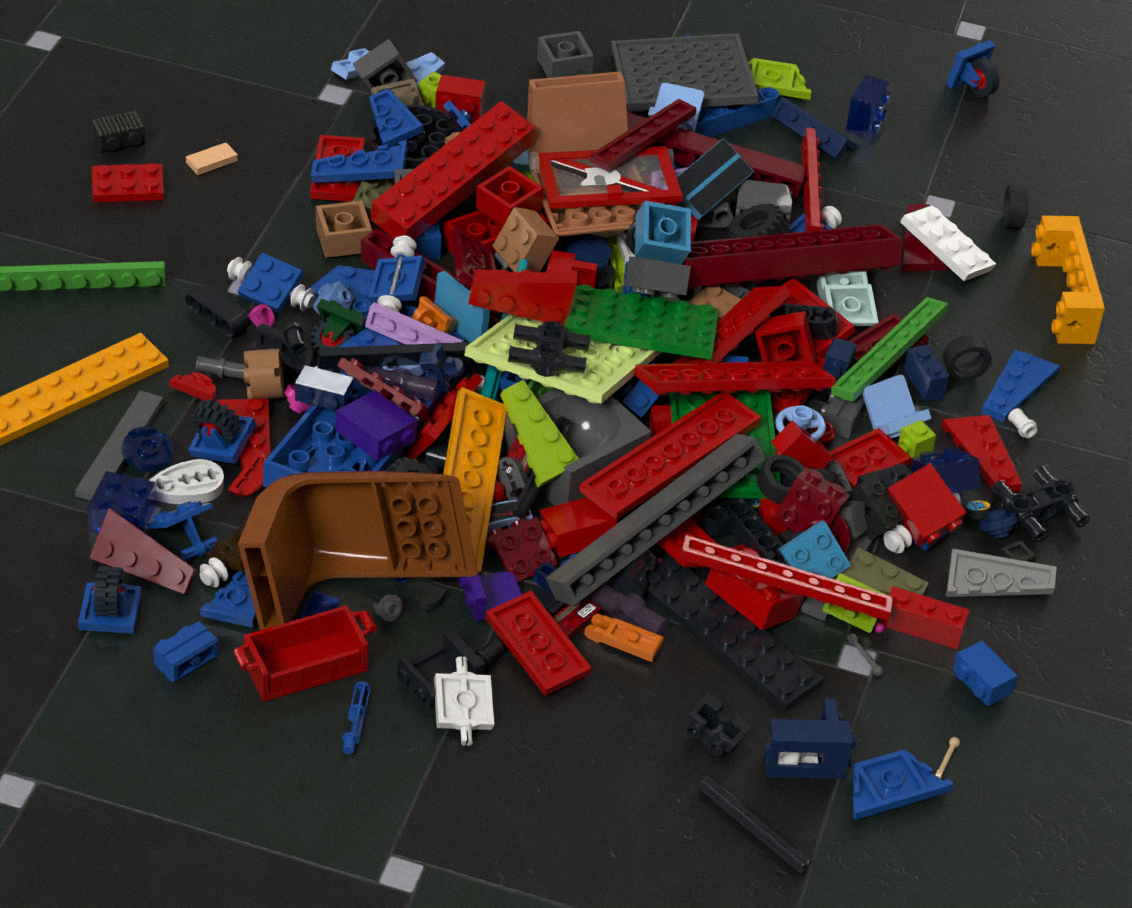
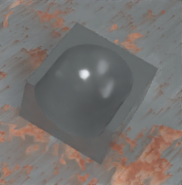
M556 388L538 397L537 400L554 424H556L561 416L571 421L565 440L579 458L564 467L562 476L541 486L539 491L555 506L586 498L579 491L580 483L650 439L651 430L613 396L608 397L601 404L591 403L583 397L568 395L563 390ZM508 412L506 413L504 458L507 457L513 441L518 435L516 426L512 424Z

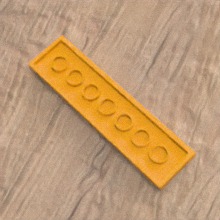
M139 333L1 396L0 446L168 368L169 360L142 333Z
M462 387L457 393L443 474L455 476L460 481L477 573L479 575L482 569L507 410L503 403Z

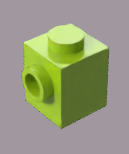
M434 71L418 83V91L425 106L436 108V90L441 75Z
M920 420L901 428L898 446L912 457L910 464L913 465L932 457L936 434Z

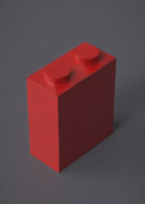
M931 463L887 489L889 496L904 518L901 522L919 547L926 543L932 545L942 537L941 534L948 530L950 533L954 532L963 525L962 520L966 515V511Z
M588 497L540 510L541 521L539 523L547 538L550 549L554 548L559 557L581 552L617 524V520Z

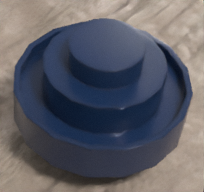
M1002 508L987 512L985 514L986 519H982L978 523L982 532H988V535H994V538H1001L1009 535V530L1013 529V525L1018 520L1015 512L1006 513V509Z

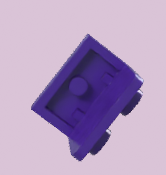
M505 571L479 576L477 573L473 577H458L459 586L464 590L465 602L467 607H470L474 621L485 620L486 611L522 595L513 572Z

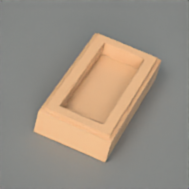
M227 143L186 156V163L197 175L238 161L237 153Z

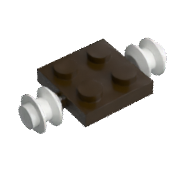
M245 526L237 528L232 535L225 540L217 542L211 550L206 552L209 565L202 564L200 566V578L204 584L218 587L219 580L226 581L228 579V568L241 572L245 571L238 546Z

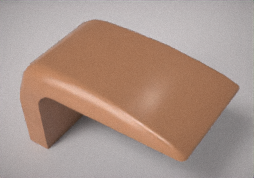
M621 72L529 80L527 121L536 128L533 145L527 151L530 172L534 182L543 187L536 153L598 150L628 131L625 81ZM633 160L623 161L613 168L621 176L642 183ZM582 163L591 167H598L593 163ZM552 167L559 196L607 193V185L571 190L564 189L560 185V174L563 171ZM543 190V209L553 232L561 237L628 230L632 222L636 220V214L642 204L549 209L545 191Z

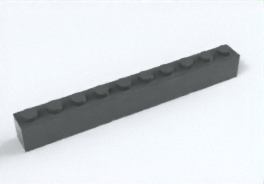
M736 434L547 576L546 580L555 599L573 606L762 463L765 457L757 439Z

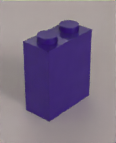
M375 390L338 409L336 412L335 431L376 461L393 454L416 439L417 420Z

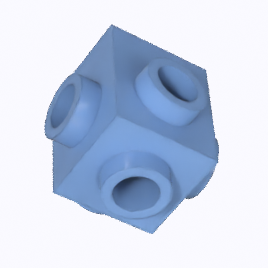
M338 281L332 285L326 284L318 291L319 296L313 308L319 314L317 305L322 298L329 302L331 300L336 301L342 307L351 310L350 306L355 298Z

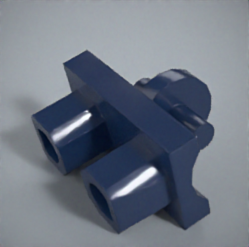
M434 344L433 352L421 353L419 364L422 370L428 369L426 374L428 384L440 385L442 392H450V379L458 378L464 370L462 360L447 357L442 344Z

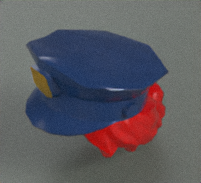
M582 234L569 240L566 252L576 254L575 260L595 263L600 268L608 264L612 250L603 237L593 234Z

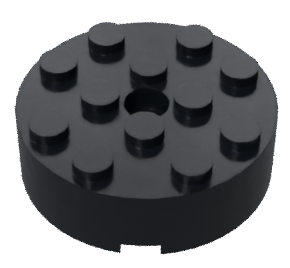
M405 105L422 123L424 129L423 133L407 139L408 151L405 169H415L446 145L444 143L446 137L455 132L461 133L460 126L453 122V117L448 113L425 105ZM375 120L370 129V152L378 150V146L383 145Z

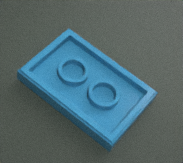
M439 272L437 274L435 304L439 305L446 314L457 320L454 330L468 342L472 343L488 331L490 309L469 305L470 291L447 272Z

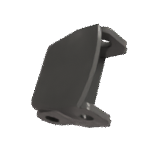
M745 180L742 185H739L735 216L752 206L773 204V206L777 205L782 210L789 226L792 191L785 184Z

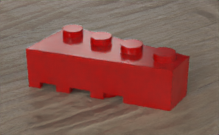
M475 270L468 304L542 322L555 321L565 325L577 284L578 270H568V272H556V270H546V272H531V270H521V272Z

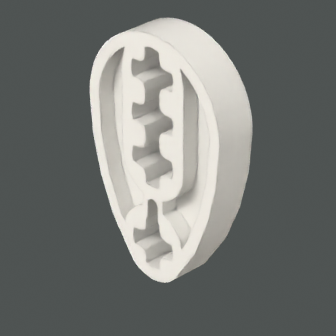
M194 459L181 462L159 472L149 480V496L153 500L170 504H183L188 501L195 502L198 500L201 503L209 502L222 493L224 474L220 466L209 460Z

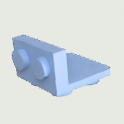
M662 83L655 107L650 106L648 116L654 115L677 99H681L696 107V115L677 128L695 132L704 99V92L698 89Z
M897 375L870 385L862 393L873 429L880 428L890 438L900 436L902 427L920 420L924 422L932 419L929 409L915 411L903 375Z

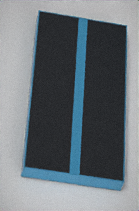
M723 138L677 176L683 195L682 203L686 208L691 209V213L699 220L751 176L754 171Z

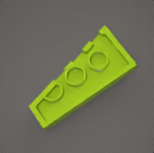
M524 380L504 389L500 394L512 424L516 426L520 445L524 446L528 456L526 460L529 467L534 471L536 476L535 482L539 488L562 476L564 467L579 458Z

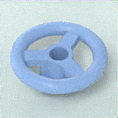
M807 406L788 407L782 410L776 417L775 424L779 433L785 428L783 425L785 417L790 422L792 420L804 430L818 427V430L811 434L816 440L820 439L826 430L823 417Z

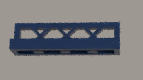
M784 97L780 99L771 114L772 117L804 137L807 127L815 129L816 138H819L818 147L838 160L847 147L855 151L858 146Z

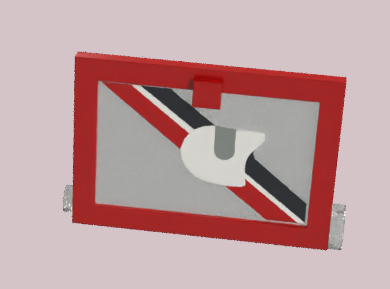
M666 146L645 147L609 171L601 169L590 162V155L597 150L548 153L530 152L529 154L531 175H539L540 172L549 209L643 204L644 201L655 203L682 202L683 195L672 165L674 161L673 149H667Z

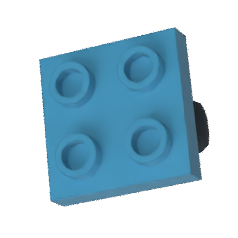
M823 520L804 532H796L789 537L788 543L778 549L788 566L831 579L851 566L828 525Z

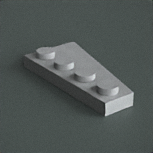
M952 549L946 597L1053 594L1057 567Z

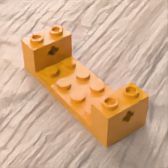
M1042 215L1040 225L1036 226V242L1032 243L1031 254L1035 257L1037 266L1062 267L1063 272L1067 274V287L1071 289V292H1063L1061 300L1056 304L1057 316L1056 319L1052 320V333L1056 335L1057 343L1095 344L1105 307L1079 216Z

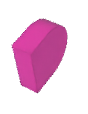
M266 304L254 307L248 315L256 327L261 323L270 327L274 324L273 311Z

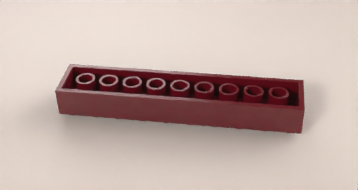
M875 224L691 242V252L681 265L691 266L687 289H696L698 286L703 285L718 287L723 283L739 285L742 281L759 283L763 282V279L784 280L785 277L791 276L805 278L811 274L826 276L830 272L846 274L850 270L866 272L870 271V268L891 269L892 266L901 265L903 238L884 225Z

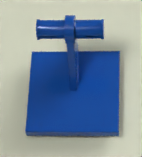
M200 500L176 506L177 510L169 513L168 511L153 516L154 521L146 524L148 529L167 528L180 522L193 544L192 547L181 550V555H185L182 556L184 561L195 556L202 557L206 555V552L211 550L217 543L216 541H218L215 536L203 542L199 538L192 516L213 508L211 503H201Z

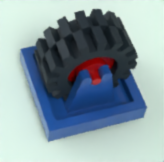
M209 399L207 402L202 400L189 421L191 422L190 427L197 433L188 449L191 457L236 464L256 426L254 418L234 415L235 411L233 409L228 410L227 405L221 406L218 401L213 403Z
M99 566L96 582H87L78 621L79 630L134 634L142 595L141 586L124 584L122 567Z

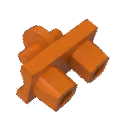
M423 296L419 299L418 309L412 315L414 320L444 333H453L457 324L456 319L446 314L439 305L434 304L427 297Z

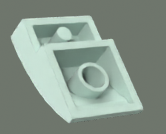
M849 271L846 274L830 272L826 276H818L816 284L819 298L854 326H873L879 323L872 286L868 284L866 272Z

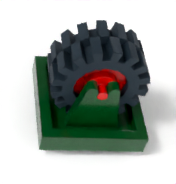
M321 298L317 305L321 321H319L320 327L316 325L313 327L314 332L310 334V342L318 358L320 348L339 347L367 328L365 327V317L358 310H349L342 307L336 301L331 300L329 302Z

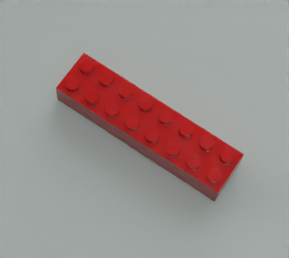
M500 101L372 202L371 220L394 239L405 235L415 240L474 193L479 184L500 172L529 149L534 142L536 127L504 102Z

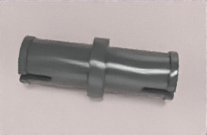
M198 356L196 362L197 372L217 374V377L220 378L229 376L245 380L244 368H248L245 364L229 362L226 358L217 360Z

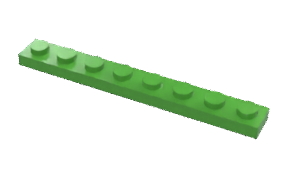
M164 261L0 267V291L165 286Z
M926 297L832 386L831 395L854 402L866 387L876 381L948 312V303Z

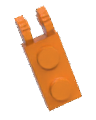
M599 613L592 617L591 623L593 625H588L584 631L586 637L594 642L605 643L650 662L654 660L663 645L664 639L663 636L617 618L612 619L605 615L602 616Z

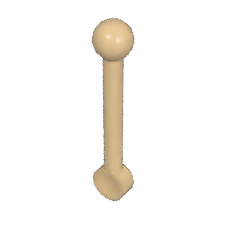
M957 737L949 740L950 747L935 776L940 779L954 749L960 745V740Z

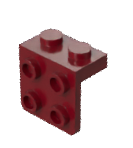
M806 467L791 486L775 514V519L794 532H804L821 520L825 521L829 527L838 511L846 504L850 495L845 492L842 486L830 483L823 478L821 473Z
M537 517L527 521L522 518L511 523V527L506 530L500 527L488 533L489 538L486 539L485 552L496 549L505 570L509 573L513 572L517 582L553 568L557 564V559L548 545L547 538Z

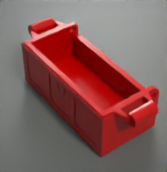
M348 605L243 635L244 645L236 648L233 653L241 670H248L263 702L366 672L368 669V642L365 637L374 633L377 630V626L369 611L351 612ZM356 618H360L366 630H361Z

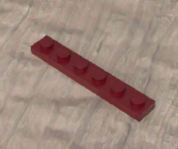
M677 99L590 155V162L606 171L613 169L696 115V107L681 99Z

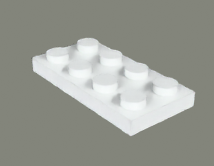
M933 205L903 216L901 223L963 281L990 272L996 265L987 253L979 249L969 237H966L954 223L950 222Z

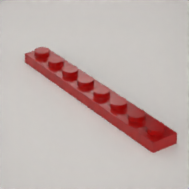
M808 127L806 128L802 143V165L806 166L803 179L805 231L823 230L824 225L821 224L823 211H820L822 207V199H820L822 187L819 186L821 174H819L820 162H818L820 150H817L819 138H816L815 129Z
M685 535L680 559L687 560L689 563L707 566L719 572L737 575L742 579L757 581L769 587L790 591L795 595L807 596L822 603H830L849 611H857L867 614L872 618L888 621L893 597Z

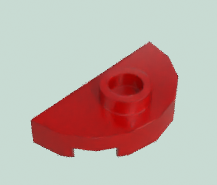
M191 372L192 375L181 377L178 374L169 380L170 387L206 402L209 399L213 403L216 399V387L213 384V380L205 374Z
M260 450L255 453L228 488L229 493L236 496H250L264 488L263 468L264 461L267 458Z

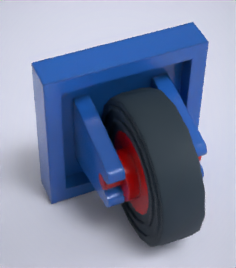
M989 40L984 43H978L969 49L959 51L955 56L952 69L949 71L946 84L953 89L968 83L971 90L981 97L995 93L999 88L1000 80L995 65L990 61L995 48L993 42Z

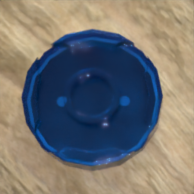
M152 427L132 429L124 438L121 447L122 455L127 463L144 472L163 470L170 464L174 453L173 443L165 433L162 435L157 432V429Z

